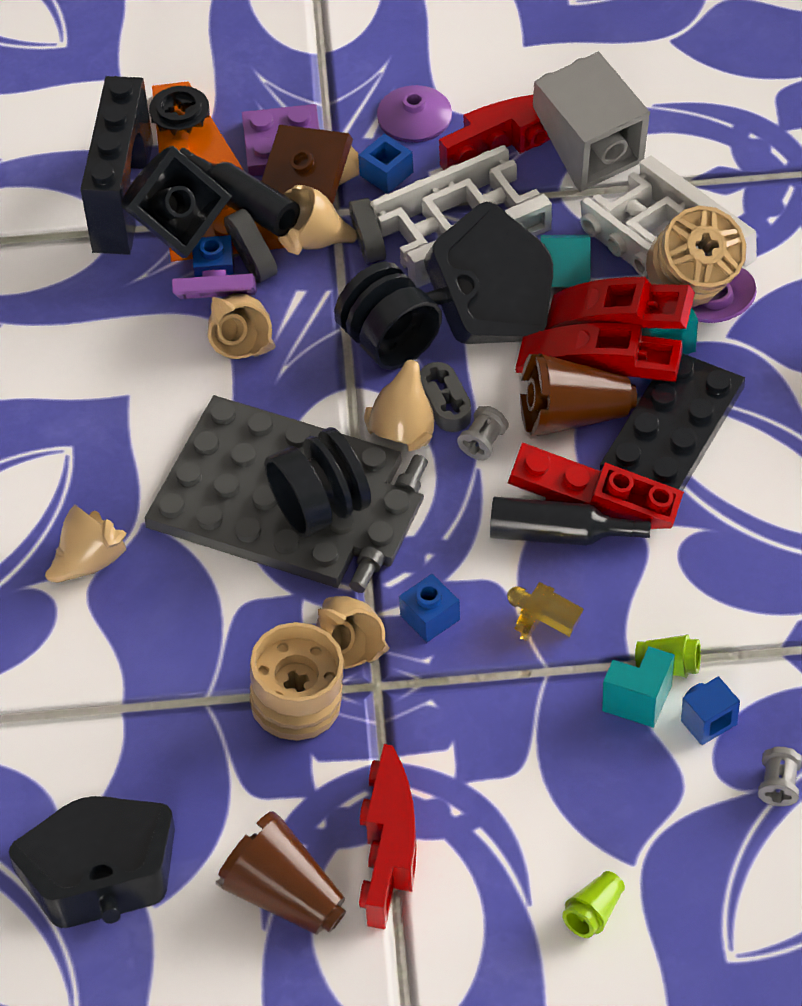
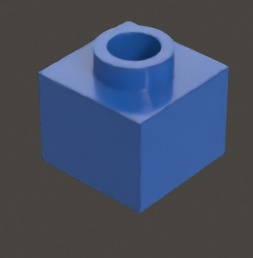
M386 134L380 136L358 155L360 176L387 194L414 173L413 151Z
M231 235L202 237L192 250L194 276L202 277V271L226 270V275H235Z
M433 573L399 595L400 616L426 642H429L460 620V600Z
M719 676L706 684L698 683L690 688L683 697L681 722L703 746L738 724L740 700Z

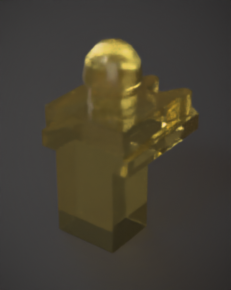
M541 582L538 583L532 594L526 592V589L520 586L512 587L507 592L509 603L515 608L517 606L521 608L519 613L521 615L517 619L514 629L522 633L520 638L528 641L540 621L570 637L579 623L584 609L554 593V588L548 587Z

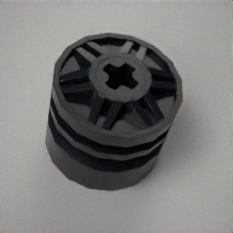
M386 261L372 264L360 271L348 282L339 295L334 309L335 321L356 343H360L362 349L382 369L388 370L403 367L407 360H416L429 348L437 336L442 323V310L421 288H416L413 281L395 263Z
M333 427L320 431L318 438L315 436L306 438L303 443L304 454L297 447L289 446L266 457L264 462L270 489L281 512L293 530L304 538L329 527L332 523V511L339 518L345 519L351 516L353 510L361 511L368 508L371 504V491L361 463L345 437Z

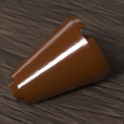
M529 354L525 361L521 381L529 382L527 394H520V406L524 429L526 432H530V435L542 436L626 417L630 409H634L636 406L637 388L635 384H631L628 376L543 354Z
M274 811L268 812L256 823L262 828L260 833H254L250 837L246 834L228 856L218 873V876L221 878L216 881V885L316 935L323 929L329 933L332 932L347 912L341 907L345 897L284 820Z

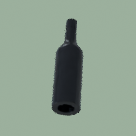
M185 148L179 150L232 196L226 204L235 211L245 209L256 224L278 237L288 234L289 230L297 223L300 215V206L294 200L232 163L221 162L214 164Z
M493 497L490 538L582 546L592 545L601 538L608 536L650 538L651 521L613 518L605 515L591 504Z

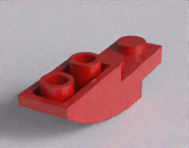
M533 95L499 101L464 114V128L439 139L440 166L443 170H446L450 166L460 164L479 156L485 151L493 150L502 145H505V147L513 145L521 154L549 141L550 138L533 108Z
M646 277L609 278L577 284L553 295L545 330L587 323H624L642 325V328L686 329L695 292L690 285L651 284Z
M587 323L555 327L523 337L515 371L522 374L529 354H543L625 376L676 382L682 355V340L642 336V325Z
M523 442L507 482L510 485L543 496L548 501L587 503L594 505L602 513L613 518L651 521V529L672 528L684 491L606 462L602 470L599 471Z
M388 744L383 745L380 761H372L369 774V787H374L371 799L364 798L360 812V825L366 826L368 844H371L368 866L374 869L371 881L364 880L362 883L359 907L366 909L367 927L385 930L394 889L413 892L417 856L414 803L409 781L393 745Z

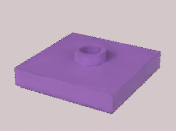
M226 270L202 271V277L172 279L173 293L180 299L225 297L232 293H245L247 295H255L257 293L256 278L253 274L226 275Z

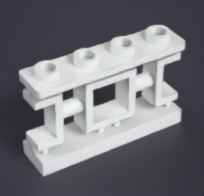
M505 145L485 151L479 156L450 166L446 170L417 180L413 184L389 194H384L370 202L382 236L385 237L400 231L409 243L400 247V263L404 268H408V277L416 285V288L431 282L424 260L435 241L428 243L424 237L434 232L441 236L453 225L448 222L442 212L466 201L472 209L483 202H492L496 205L504 203L508 208L504 211L535 237L552 230V203L546 195H540L537 189H534L519 196L510 185L511 182L517 180V164L513 159L509 160V150ZM490 184L493 190L482 195L478 189ZM423 213L426 218L425 220L415 224L411 221V217Z
M652 155L639 162L640 174L632 172L628 175L629 192L610 203L597 194L592 197L593 200L586 197L580 201V222L583 230L590 237H595L606 245L612 254L617 257L620 256L631 264L641 276L648 277L646 271L647 253L656 238L650 231L666 221L670 222L684 209L699 205L715 207L730 215L741 228L746 241V260L743 266L746 267L757 260L756 230ZM653 200L657 202L649 208L645 207L651 202H653ZM629 216H632V217H633V218H631L630 220H628L627 222H625L626 225L621 222V221L625 220L626 218H628Z

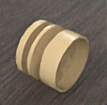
M700 205L684 209L654 239L647 253L646 271L650 283L690 285L695 292L692 307L706 304L739 274L746 260V241L739 225L725 212L715 207Z
M293 622L278 625L267 631L254 645L250 660V705L253 717L265 731L278 738L295 741L315 738L328 730L339 716L342 701L344 659L340 645L328 632L312 624Z

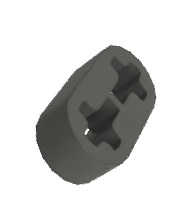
M364 198L349 202L352 226L356 230L357 241L365 263L369 264L386 260L383 236L374 210L370 205V199Z
M240 209L224 217L226 231L228 235H231L233 245L249 274H253L256 278V282L261 283L276 275L278 272L276 262L251 215L245 209Z
M432 362L425 365L420 370L421 383L432 407L436 424L448 432H457L465 429L471 421V403L455 371L450 365L443 362ZM437 379L439 383H444V389L440 390L437 383L432 380ZM450 403L453 410L460 413L453 415L450 410L446 411V404Z

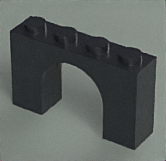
M105 76L80 189L92 253L131 254L136 222L135 218L121 207V203L131 185V169H143L149 163L153 145L144 78Z

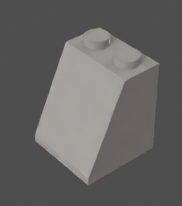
M599 51L585 58H579L572 64L553 73H546L534 81L533 108L572 181L580 192L638 165L645 158L650 111Z

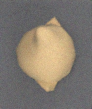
M296 185L284 193L285 196L294 200L300 206V215L295 226L289 230L288 234L278 237V240L288 252L299 255L302 249L315 250L333 244L353 243L356 241V230L344 222L329 199L320 191L305 185Z
M232 293L222 299L212 297V313L209 317L207 335L211 346L217 353L231 359H241L250 356L256 357L275 349L276 346L272 340L270 315L259 300L245 293Z
M407 360L396 377L381 390L373 407H366L364 413V420L370 435L375 433L379 437L407 444L409 451L427 446L433 437L434 431L433 410L421 383L419 364L414 360Z
M75 504L69 510L63 522L59 546L56 548L55 558L50 568L45 572L46 579L50 582L59 583L94 574L102 570L127 550L123 542L127 533L123 530H115L112 521L108 519L102 520L99 512L94 510L88 515Z
M348 596L328 597L323 601L322 608L318 609L316 626L328 632L340 645L344 659V669L353 668L365 662L372 663L390 649L385 641V628L382 620L368 604Z

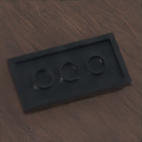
M682 353L676 382L652 379L600 463V471L606 462L683 491L743 391L745 377Z

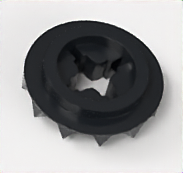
M174 86L164 89L150 102L149 114L151 123L157 124L160 132L169 129L174 136L180 130H185L190 134L193 127H203L204 119L210 117L209 101L204 93L193 87ZM175 105L185 114L179 116L177 112H174Z

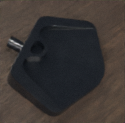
M483 202L477 205L439 236L426 254L424 264L434 290L426 292V294L437 305H441L451 332L457 341L463 344L522 342L523 337L543 331L547 326L553 280L552 258L546 246L499 206L492 202Z
M105 796L80 798L63 806L12 843L9 847L12 867L45 915L55 926L69 928L103 919L104 922L109 924L115 923L120 919L122 913L155 905L165 897L175 832L172 810L169 806L156 802Z

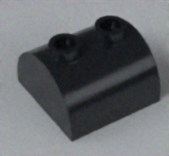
M170 146L157 154L138 174L126 191L121 207L181 258H187L232 196L177 148Z

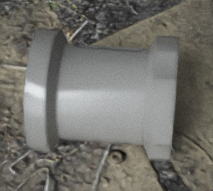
M479 406L474 413V422L468 430L462 431L457 438V443L460 449L471 458L482 461L487 460L493 452V443L498 435H503L506 432L509 422L496 408Z
M773 747L765 750L762 754V764L765 766L764 782L758 787V797L763 802L774 806H790L795 804L799 799V789L795 785L797 771L802 767V755L794 749L787 747ZM781 760H784L785 764H780Z

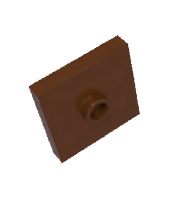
M279 124L261 181L282 194L296 185L312 187L324 194L333 205L353 139L349 133Z

